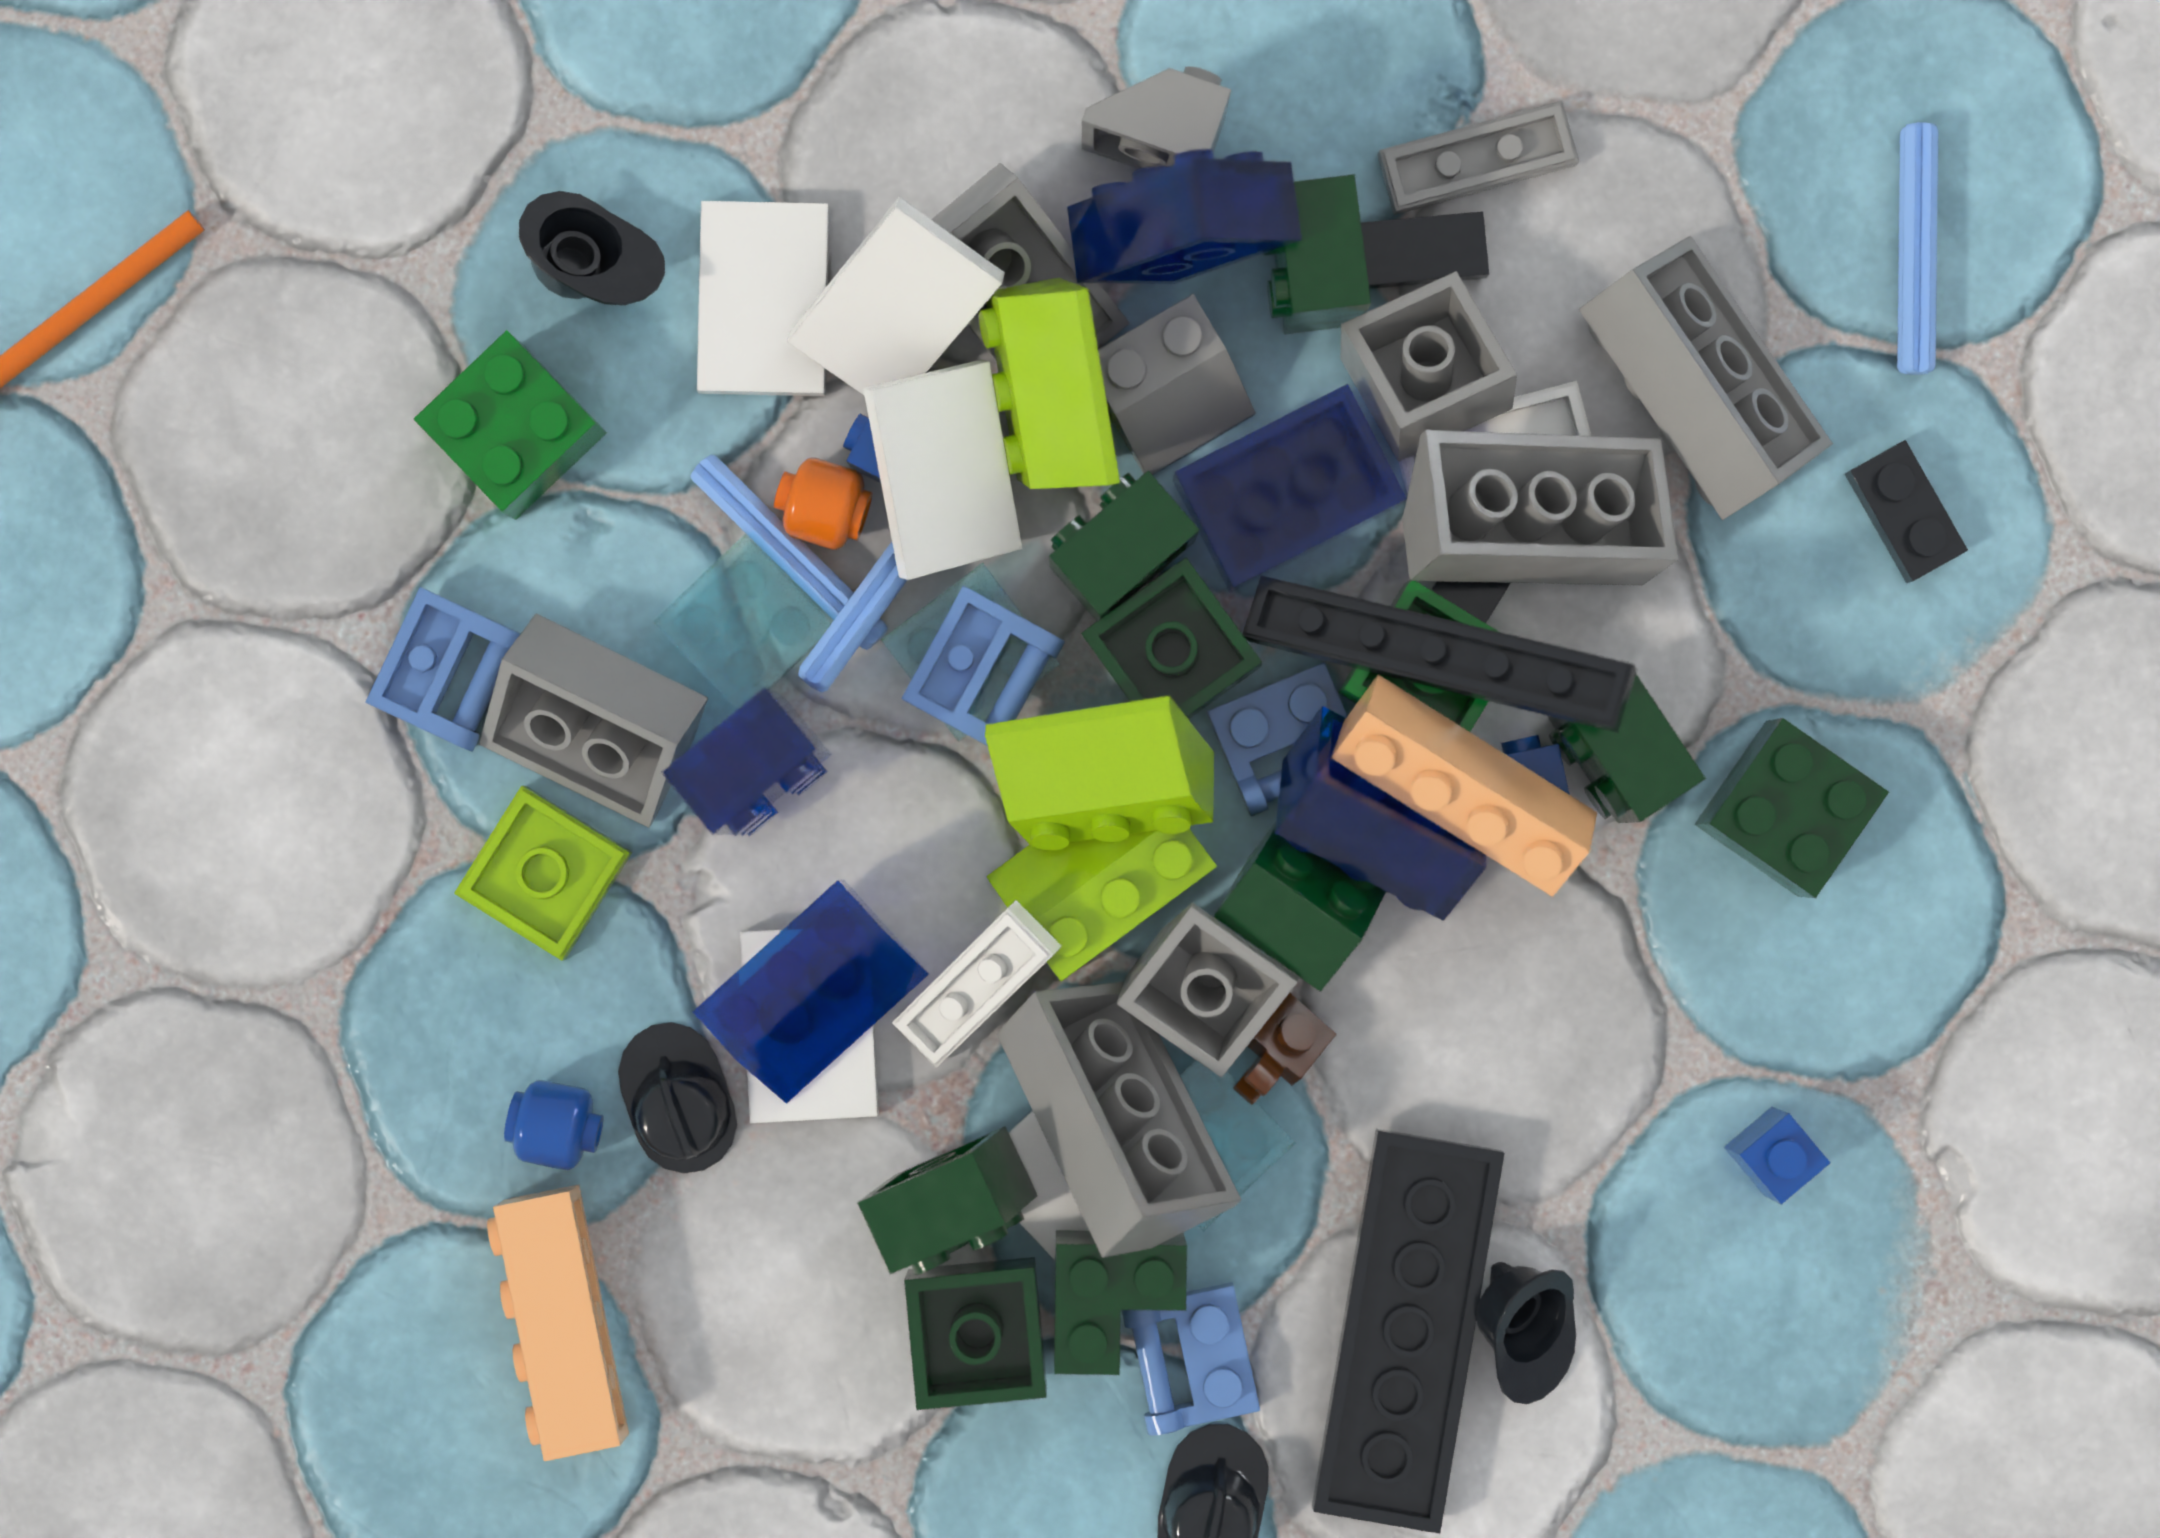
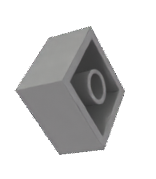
M1457 271L1341 324L1340 359L1398 462L1417 453L1420 435L1425 430L1466 431L1513 409L1517 373Z

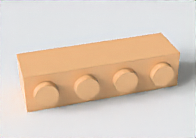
M1379 674L1344 720L1331 757L1333 760L1553 897L1589 854L1597 817L1595 810Z
M578 1184L505 1199L493 1206L495 1217L488 1219L487 1230L494 1256L503 1255L507 1280L500 1283L501 1303L506 1318H515L520 1343L513 1345L514 1368L519 1382L528 1381L533 1405L526 1407L525 1410L529 1440L533 1446L541 1445L544 1462L618 1447L629 1435L580 1186Z

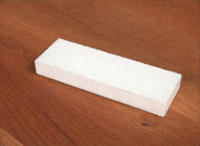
M1015 900L892 1024L937 1068L1062 946Z

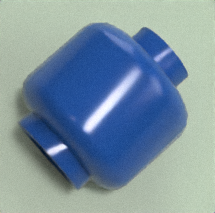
M537 1080L531 1083L525 1092L516 1091L514 1093L507 1113L504 1140L505 1142L513 1143L516 1157L523 1162L561 1170H570L580 1162L584 1151L596 1152L601 1138L604 1116L593 1113V1100L588 1090L545 1080Z

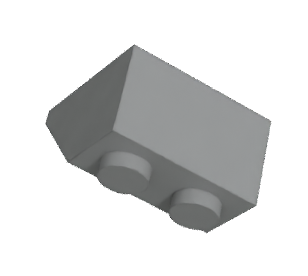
M1187 66L1184 72L1168 68L1087 107L1082 118L1081 149L1201 190L1226 118L1231 89L1220 86L1221 78L1207 70Z
M1194 294L1098 349L1109 417L1143 474L1147 471L1152 475L1255 415L1254 408L1226 347Z
M1192 902L1161 929L1127 973L1116 1004L1222 1078L1298 983L1299 977Z

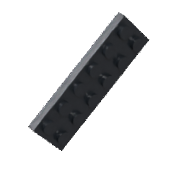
M1376 1129L1312 1501L1313 1512L1440 1534L1476 1326V1310L1481 1296L1505 1154L1502 1150Z

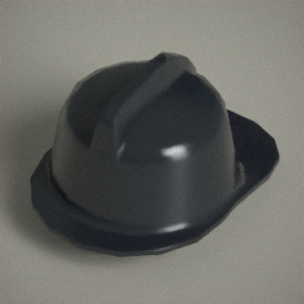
M564 191L542 194L527 204L519 219V240L526 256L531 260V265L538 280L549 291L561 297L571 299L589 298L608 305H628L643 301L658 290L665 276V258L656 241L641 229L612 214L598 203L581 194Z
M672 1022L651 1025L635 1035L623 1051L618 1075L621 1094L638 1142L648 1158L664 1169L679 1173L704 1171L723 1158L733 1144L737 1128L734 1104L715 1052L708 1040L693 1028Z
M1497 1262L1491 1267L1490 1285L1486 1288L1478 1302L1476 1310L1478 1328L1494 1349L1497 1379L1501 1391L1514 1403L1530 1404L1543 1399L1558 1386L1568 1372L1573 1359L1576 1343L1573 1305L1574 1287L1573 1280L1563 1270L1551 1269L1542 1273L1531 1267H1512L1504 1262Z
M1208 1424L1190 1432L1176 1446L1168 1466L1158 1514V1538H1258L1268 1491L1269 1466L1262 1448L1247 1432L1229 1424Z

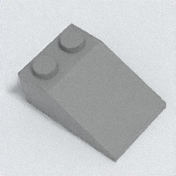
M1001 163L931 219L1005 272L1003 282L998 289L1057 277L1088 288L1098 349L1130 324L1020 179ZM986 303L980 310L987 309ZM978 311L967 325L984 345L979 326ZM994 347L988 348L987 350L996 360Z

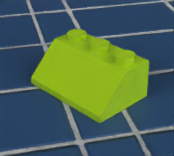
M1057 277L997 289L986 302L987 309L979 310L978 317L984 345L987 349L994 347L998 373H993L992 379L998 412L1005 411L1009 436L1003 437L1009 475L1016 474L1017 480L1029 489L1108 486L1120 483L1088 288Z
M1170 696L985 724V738L1008 823L1033 848L1060 850L1066 848L1069 842L1091 839L1104 842H1118L1127 839L1133 833L1155 830L1170 834L1182 833L1189 830L1191 825L1214 822V751Z
M1190 829L1174 834L1155 830L1133 833L1127 839L1118 842H1104L1097 839L1069 842L1066 848L1060 850H1042L1028 845L986 877L1007 908L1017 900L1062 946L1047 961V964L1058 979L1063 981L1218 866Z

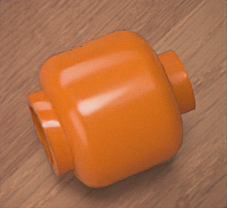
M811 457L799 466L796 475L786 471L783 473L776 492L774 508L784 511L783 526L789 536L831 550H837L842 548L848 539L859 540L869 513L873 493L864 490V480L860 472Z

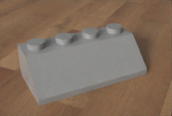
M1691 235L1635 267L1578 309L1587 321L1593 339L1597 344L1606 349L1623 374L1625 384L1630 393L1643 403L1660 428V434L1666 446L1674 453H1677L1696 481V487L1700 496L1709 505L1714 507L1722 520L1783 482L1833 444Z
M1425 430L1420 435L1402 518L1410 581L1643 586L1678 560L1661 439Z
M1123 982L1034 992L997 1033L1102 1258L1153 1248L1235 1207L1241 1201V1197L1160 1035L1116 1004Z

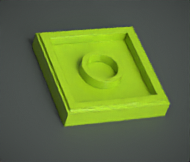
M521 785L454 894L563 961L566 960L632 852L532 789Z

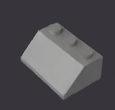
M536 613L501 660L479 745L649 828L655 820L695 738L708 697Z

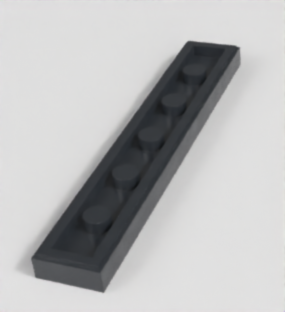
M1262 575L1260 576L1242 634L1248 642L1616 733L1619 732L1637 671L1634 664Z

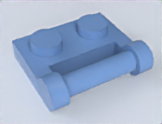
M963 585L901 699L987 746L985 724L1016 720L1050 657L1055 659L1058 657L1065 641ZM1012 635L1027 643V646L987 720L983 722L969 714V711Z
M419 587L365 703L473 752L481 735L476 732V729L492 697L501 660L521 633ZM473 634H476L490 642L453 720L437 714V711Z
M1325 662L1206 712L1251 817L1269 810L1267 803L1348 770L1350 775L1355 774L1331 758L1334 748L1258 780L1249 763L1330 729L1334 741L1337 743L1347 714Z
M1233 1282L1186 1292V1311L1121 1310L1125 1328H1132L1149 1407V1412L1144 1414L1148 1435L1168 1434L1181 1430L1184 1427L1260 1411ZM1172 1318L1176 1320L1193 1399L1191 1402L1174 1405L1157 1327L1158 1322Z

